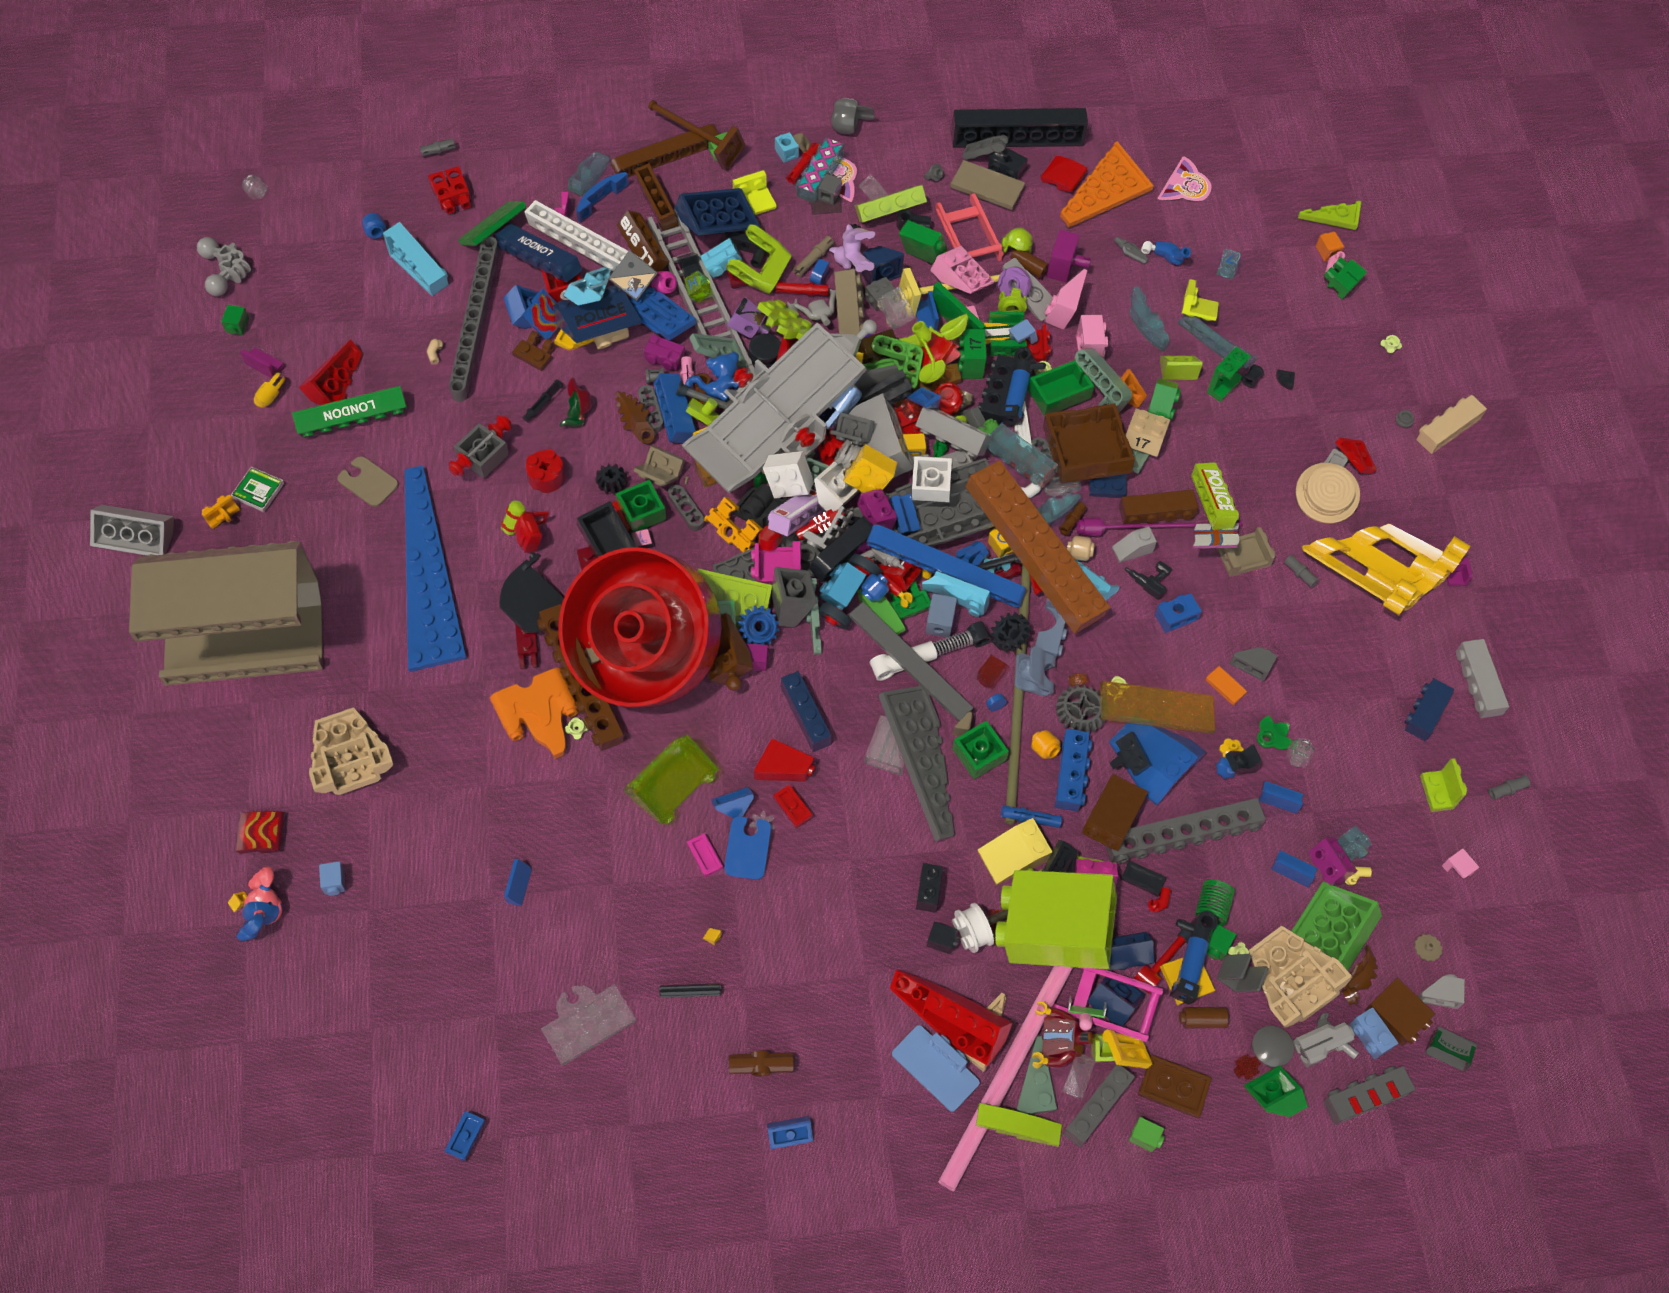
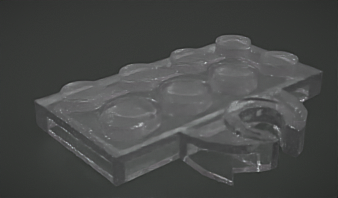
M615 984L597 995L584 985L571 987L573 993L579 996V1000L574 1004L567 1001L568 996L565 992L561 994L557 1001L559 1018L542 1027L541 1031L562 1066L636 1022V1018Z

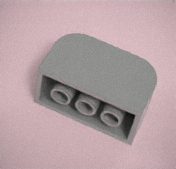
M883 393L857 405L849 413L851 415L874 421L870 443L862 442V445H858L861 447L860 450L867 444L896 461L894 477L914 469L896 412Z

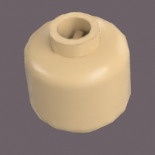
M1074 536L1072 542L1068 541L1067 550L1075 560L1088 561L1090 557H1093L1095 543L1089 537Z

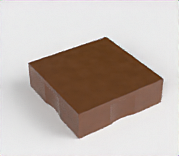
M1116 404L1045 414L1043 429L1060 483L1132 473L1135 458L1129 441L1123 432L1122 421Z

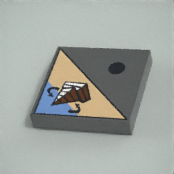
M629 250L608 279L637 301L658 272Z

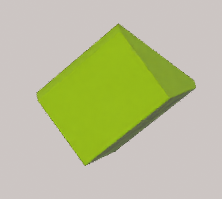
M1160 356L1162 379L1197 380L1202 367V361L1196 356Z

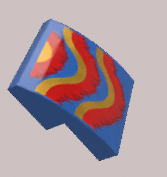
M541 289L531 300L532 304L521 316L546 340L558 328L553 310V305L557 303L544 289Z

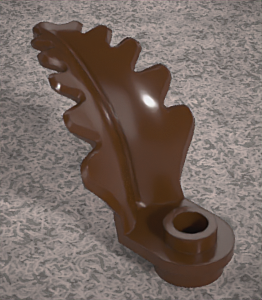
M617 391L615 400L619 402L616 403V406L621 407L618 413L624 414L620 418L621 422L626 421V424L623 426L624 430H632L634 435L643 444L653 442L656 434L647 422L649 409L642 410L644 403L636 405L637 398L631 400V394L626 396V392L621 393ZM649 432V436L644 437L643 433Z
M1369 945L1365 946L1366 955L1362 963L1355 965L1350 973L1352 979L1345 986L1346 989L1342 990L1350 1006L1353 1004L1358 1005L1356 1000L1360 999L1356 991L1369 989L1372 985L1370 979L1377 977L1374 969H1378V965L1375 963L1377 959L1373 956L1374 954Z

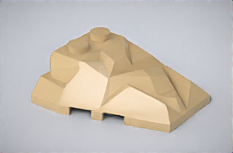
M354 707L315 720L313 734L314 751L311 752L312 768L309 769L310 779L315 792L327 793L332 791L336 795H341L378 782L381 779L380 774L387 772L392 767L393 761L388 746L378 738L375 731L370 729L367 722Z
M1280 926L1249 950L1255 967H1268L1262 987L1272 1013L1285 1028L1294 1025L1298 1021L1303 1022L1336 998L1340 994L1339 990L1344 988L1352 979L1351 974L1339 960L1326 955L1321 949L1308 944L1303 938L1283 926Z

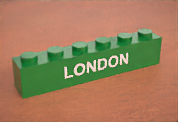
M401 386L292 412L298 435H303L304 438L313 436L316 431L321 430V433L332 431V427L336 426L346 428L350 426V423L356 421L357 424L368 422V418L372 417L382 419L386 417V414L392 412L393 415L404 413V409H407Z

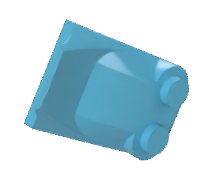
M936 571L932 578L922 583V589H925V591L957 598L956 603L966 607L969 610L968 613L972 616L979 617V615H984L989 607L990 591Z

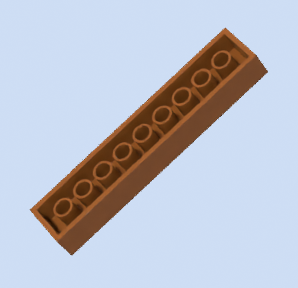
M999 460L971 475L965 487L1073 633L1076 634L1103 618L1111 607L1003 463Z

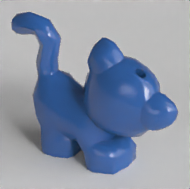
M732 352L706 360V365L712 370L718 380L706 384L700 376H691L686 380L685 385L691 388L695 382L707 395L727 402L730 397L724 391L726 389L730 390L733 388L737 390L739 388V383H735L733 375L738 370V353Z

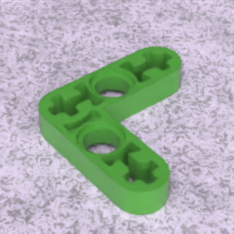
M876 336L872 342V349L876 353L903 360V371L907 379L911 378L910 384L913 390H915L923 357L922 348L918 345L887 336ZM893 346H899L902 352H895ZM912 352H916V353H915L916 357H915L914 360H912V358H913V353H912ZM907 366H913L916 372H909Z

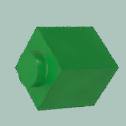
M227 305L221 323L225 332L243 335L249 316L245 307Z
M1217 924L1211 936L1207 955L1214 960L1219 959L1222 961L1236 934Z

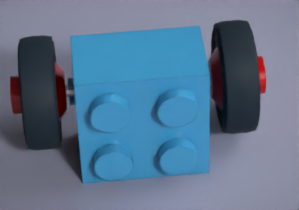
M853 554L849 563L839 564L829 574L831 578L828 583L824 582L819 590L821 592L819 598L827 602L820 606L819 614L830 625L847 629L851 619L843 612V608L847 607L865 576L869 577L870 574L878 576L882 573L881 568L872 559L859 554Z

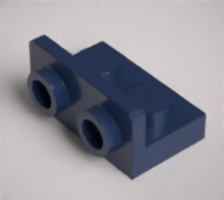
M1128 474L1089 479V496L1125 497Z

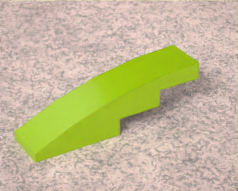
M979 1103L975 1125L996 1130L997 1133L1016 1136L1017 1139L1059 1147L1062 1124L982 1103Z

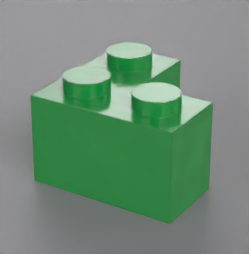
M1158 378L1148 412L1172 419L1175 412L1172 406L1174 402H1178L1181 390L1178 389L1179 383Z

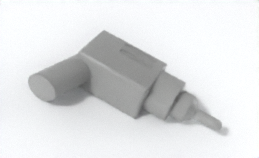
M875 548L861 554L868 558L875 557L885 566L889 564L892 567L899 566L901 569H904L900 564L899 558Z

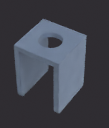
M939 594L932 595L925 634L949 638L957 598Z

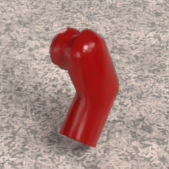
M1163 887L1158 899L1149 900L1148 908L1151 912L1158 913L1168 907L1171 889Z

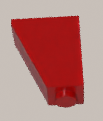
M772 738L754 769V779L805 782L807 777H811L815 771L814 757Z

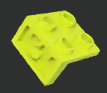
M764 170L732 180L733 189H742L754 215L776 209V203L766 186V173Z
M1189 279L1182 313L1190 317L1197 316L1207 321H1216L1219 303L1198 298L1196 280Z

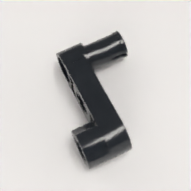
M741 231L723 233L721 242L730 238L738 250L754 254L750 261L752 266L757 268L761 266L763 257L767 255L765 250L749 240L747 235L741 234Z

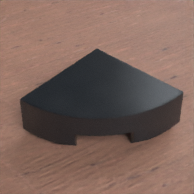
M1277 369V381L1286 389L1292 390L1295 372Z

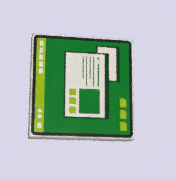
M251 467L231 496L239 502L265 512L284 485V482Z

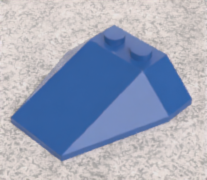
M1133 716L1109 741V744L1117 755L1120 749L1116 741L1131 731L1135 732L1152 766L1137 776L1133 775L1130 768L1126 770L1137 786L1148 791L1146 797L1157 806L1169 794L1174 784L1191 766L1194 767L1207 752L1191 739Z

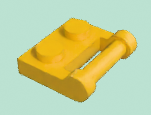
M1105 1030L1103 1032V1040L1108 1042L1113 1059L1117 1065L1146 1069L1152 1065L1143 1041L1121 1033H1115L1113 1030Z

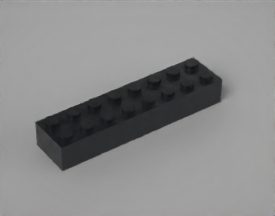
M1086 108L954 110L951 129L952 148H966L968 144L999 135L1007 136L1008 143L1005 144V147L1083 146L1088 127Z

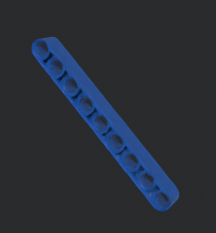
M872 526L866 542L867 545L934 574L938 571L990 591L991 598L1010 606H1021L1026 592L1024 586L883 526Z

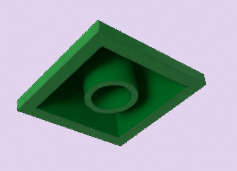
M1280 1065L1244 1084V1088L1266 1112L1291 1117L1308 1107L1302 1088Z

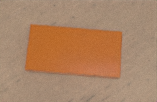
M1220 666L1205 679L1233 706L1247 693Z

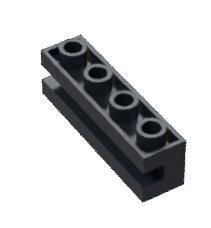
M902 369L862 391V396L856 406L883 393L891 406L894 407L900 400H907L908 396L914 393V390Z

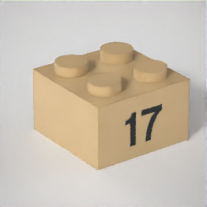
M1135 409L1126 434L1130 447L1158 456L1170 419L1145 410Z

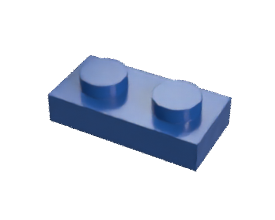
M465 1111L444 1152L465 1162L485 1120Z

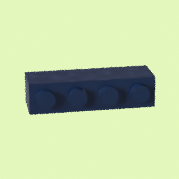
M799 671L781 677V690L812 752L830 746L831 734Z

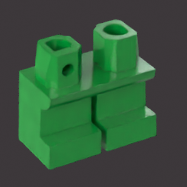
M1340 257L1333 265L1339 272L1330 267L1323 276L1330 281L1327 286L1334 287L1339 292L1337 296L1343 299L1364 277L1367 271L1351 259L1347 262Z

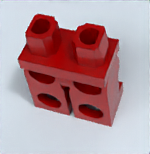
M459 166L444 170L446 178L443 171L428 175L430 187L437 198L441 210L451 214L455 212V206L461 205L462 209L471 207L469 190ZM452 173H458V176L450 177ZM435 178H442L441 181L434 182Z

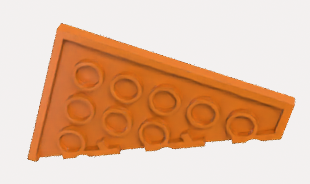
M1117 141L1111 150L1105 154V157L1101 159L1093 173L1087 177L1086 182L1080 186L1075 196L1069 200L1068 205L1062 209L1060 217L1070 228L1153 190L1154 185Z

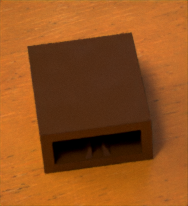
M1398 977L1365 1009L1367 1011L1372 1007L1402 1047L1407 1042L1412 1044L1420 1036L1417 1032L1421 1028L1425 1031L1433 1023L1431 1018L1435 1015Z

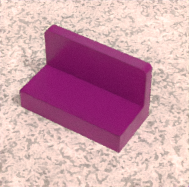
M255 347L250 353L243 349L240 352L246 365L270 378L276 373H280L285 367L283 362Z

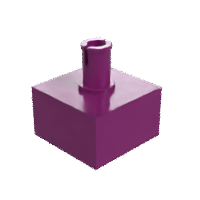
M1059 230L1051 254L1047 278L1067 282L1073 264L1089 268L1091 258L1076 254L1079 234Z

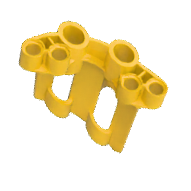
M1387 524L1380 528L1373 526L1362 529L1352 537L1342 540H1336L1332 537L1323 538L1310 545H1303L1302 549L1307 554L1385 601L1383 603L1384 607L1400 615L1403 610H1409L1421 597L1431 589L1439 586L1450 573H1453L1471 546L1454 536L1443 552L1391 524ZM1388 538L1417 557L1410 567H1406L1372 545L1379 540ZM1337 550L1342 551L1368 567L1367 574L1365 576L1330 554Z

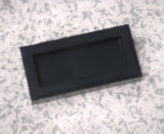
M1129 860L1121 880L1158 897L1166 877Z

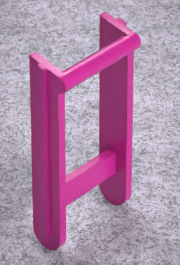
M1080 968L1084 971L1073 1003L1075 1006H1087L1097 974L1152 992L1139 1033L1092 1017V1024L1147 1042L1149 1038L1147 1035L1163 989L1104 969ZM1056 1004L1053 1005L1054 1008L1066 1011L1077 1019L1080 1018L1081 1014L1070 1013L1068 1008Z

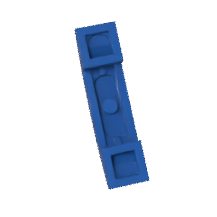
M623 172L609 176L590 188L578 204L576 210L578 222L582 223L592 215V206L613 191L615 194H618L629 186L628 174Z

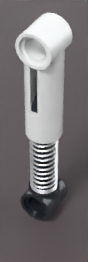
M978 621L971 624L964 633L952 635V637L949 636V638L946 637V639L933 643L928 641L911 648L925 662L937 659L938 654L941 655L942 653L944 655V652L947 653L950 650L960 649V647L963 648L966 645H974V647L985 646L991 641V636L984 622ZM886 654L878 655L869 662L878 681L886 680L894 673L904 670Z

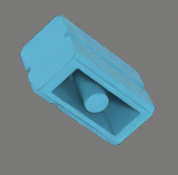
M730 238L700 256L707 271L713 278L722 275L727 270L726 265L730 259L743 260L736 245Z

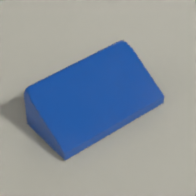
M516 858L513 862L504 897L507 904L521 906L532 869Z
M809 1116L766 1124L771 1149L813 1142Z

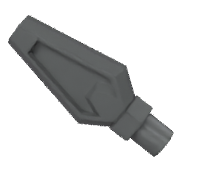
M1119 236L1115 238L1114 242L1119 245L1125 255L1143 264L1148 262L1149 258L1135 243H1129Z

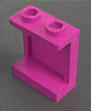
M793 541V547H777L772 551L762 550L759 548V543H755V550H751L752 561H755V567H751L752 578H755L756 582L773 584L775 567L801 570L800 541Z

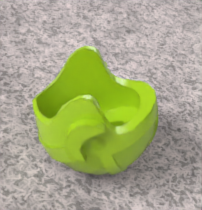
M1024 228L1012 229L1002 239L1003 252L1005 253L1010 245L1017 250L1031 253V234Z

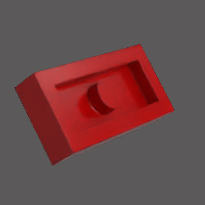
M790 784L773 795L774 800L795 828L812 818V813Z

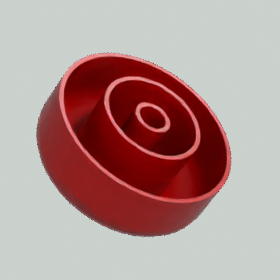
M631 547L617 549L590 562L571 583L560 610L559 641L563 657L570 672L592 695L619 706L653 707L664 705L683 697L693 690L710 671L718 654L721 641L722 623L719 606L712 589L703 576L684 560L671 554L648 548ZM576 637L583 652L586 648L592 647L595 654L601 660L591 664L592 671L601 689L588 678L579 662Z

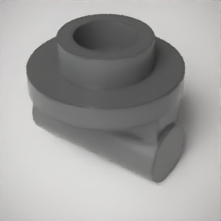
M933 164L924 175V178L926 180L939 181L943 176L941 165Z

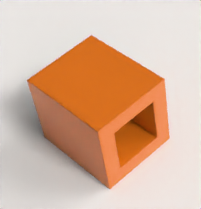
M1335 231L1320 235L1315 246L1325 262L1331 256L1344 249V245Z

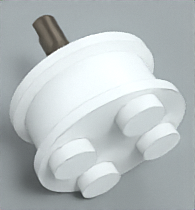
M976 903L970 904V908L964 911L956 910L952 923L962 936L961 943L964 949H969L972 953H976L978 948L983 945H993L994 937L990 925L998 922V920L1007 918L1008 910L1000 911L987 918Z

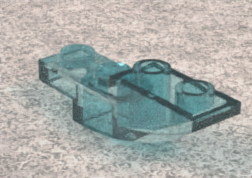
M1140 286L1133 287L1130 296L1132 304L1129 311L1132 321L1150 343L1161 351H1165L1169 343V335L1164 330L1163 320L1159 318L1157 312L1151 313V308L1147 306L1146 296L1142 293Z
M1071 492L1062 495V498L1059 499L1054 496L1046 499V503L1036 509L1045 521L1050 524L1068 512L1078 502L1081 495L1080 493L1073 495Z

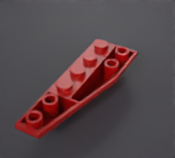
M899 969L895 971L890 989L940 1036H945L950 1041L951 1046L986 1066L992 1062L1006 1042L1012 1022L942 986Z

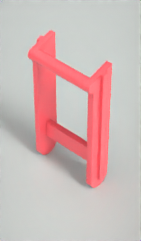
M975 193L970 194L972 207L945 213L940 202L935 204L937 215L953 249L961 245L950 223L977 216L991 246L969 251L968 253L973 258L994 252L998 261H1002V256H1004L1002 245L998 242Z

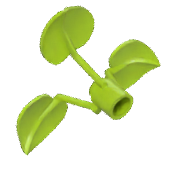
M967 313L943 325L940 329L941 333L934 330L932 326L928 328L924 321H919L912 327L914 335L899 338L901 341L925 347L932 364H927L920 370L919 380L922 383L927 384L938 380L946 369V364L943 360L935 362L926 343L932 337L931 332L939 337H945L946 340L959 337L966 329Z

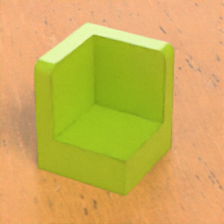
M1093 1034L1091 1055L1094 1060L1115 1061L1108 1042L1103 1040V1034Z

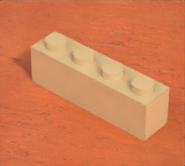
M1473 395L1466 399L1462 398L1455 407H1449L1444 412V415L1436 416L1429 425L1425 424L1419 430L1420 434L1416 440L1433 454L1483 417L1487 408Z

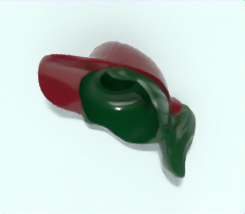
M572 377L568 383V393L570 396L568 401L570 405L567 413L568 418L560 423V427L582 426L585 422V414L589 412L593 403L589 391L579 388L575 378Z

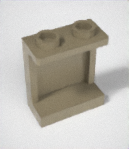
M1257 527L1254 533L1239 536L1237 548H1217L1229 577L1269 567L1275 558L1274 549L1270 547L1267 535L1262 531L1261 527Z

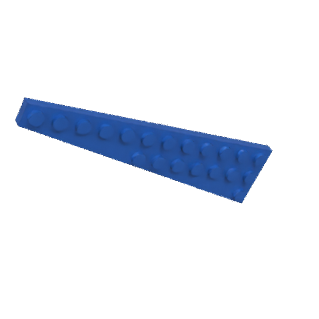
M423 465L405 469L409 673L467 659Z

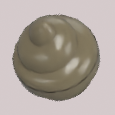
M961 390L963 393V403L960 409L971 405L974 395Z

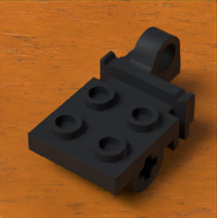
M761 484L758 488L752 486L736 504L740 509L732 511V514L746 521L753 519L760 527L764 528L769 526L768 516L770 512L787 502L788 497L784 499L783 497L774 498L770 486L766 484Z

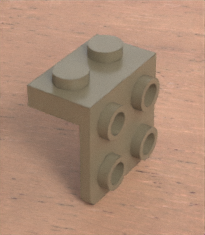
M652 445L650 446L645 463L636 466L634 472L638 473V476L641 478H650L654 480L655 484L665 486L679 479L685 459Z

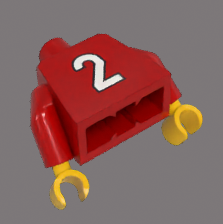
M901 559L899 561L904 569H901L899 566L892 567L889 564L887 566L877 564L882 570L881 575L888 580L886 584L889 586V590L896 597L899 596L901 598L900 604L905 608L908 607V601L912 603V595L902 591H906L921 571L925 579H930L932 572Z

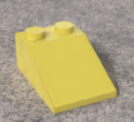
M1032 818L1016 825L979 848L978 853L995 884L998 885L1013 878L1014 870L1027 871L1028 868H1035L1047 862L1052 850Z

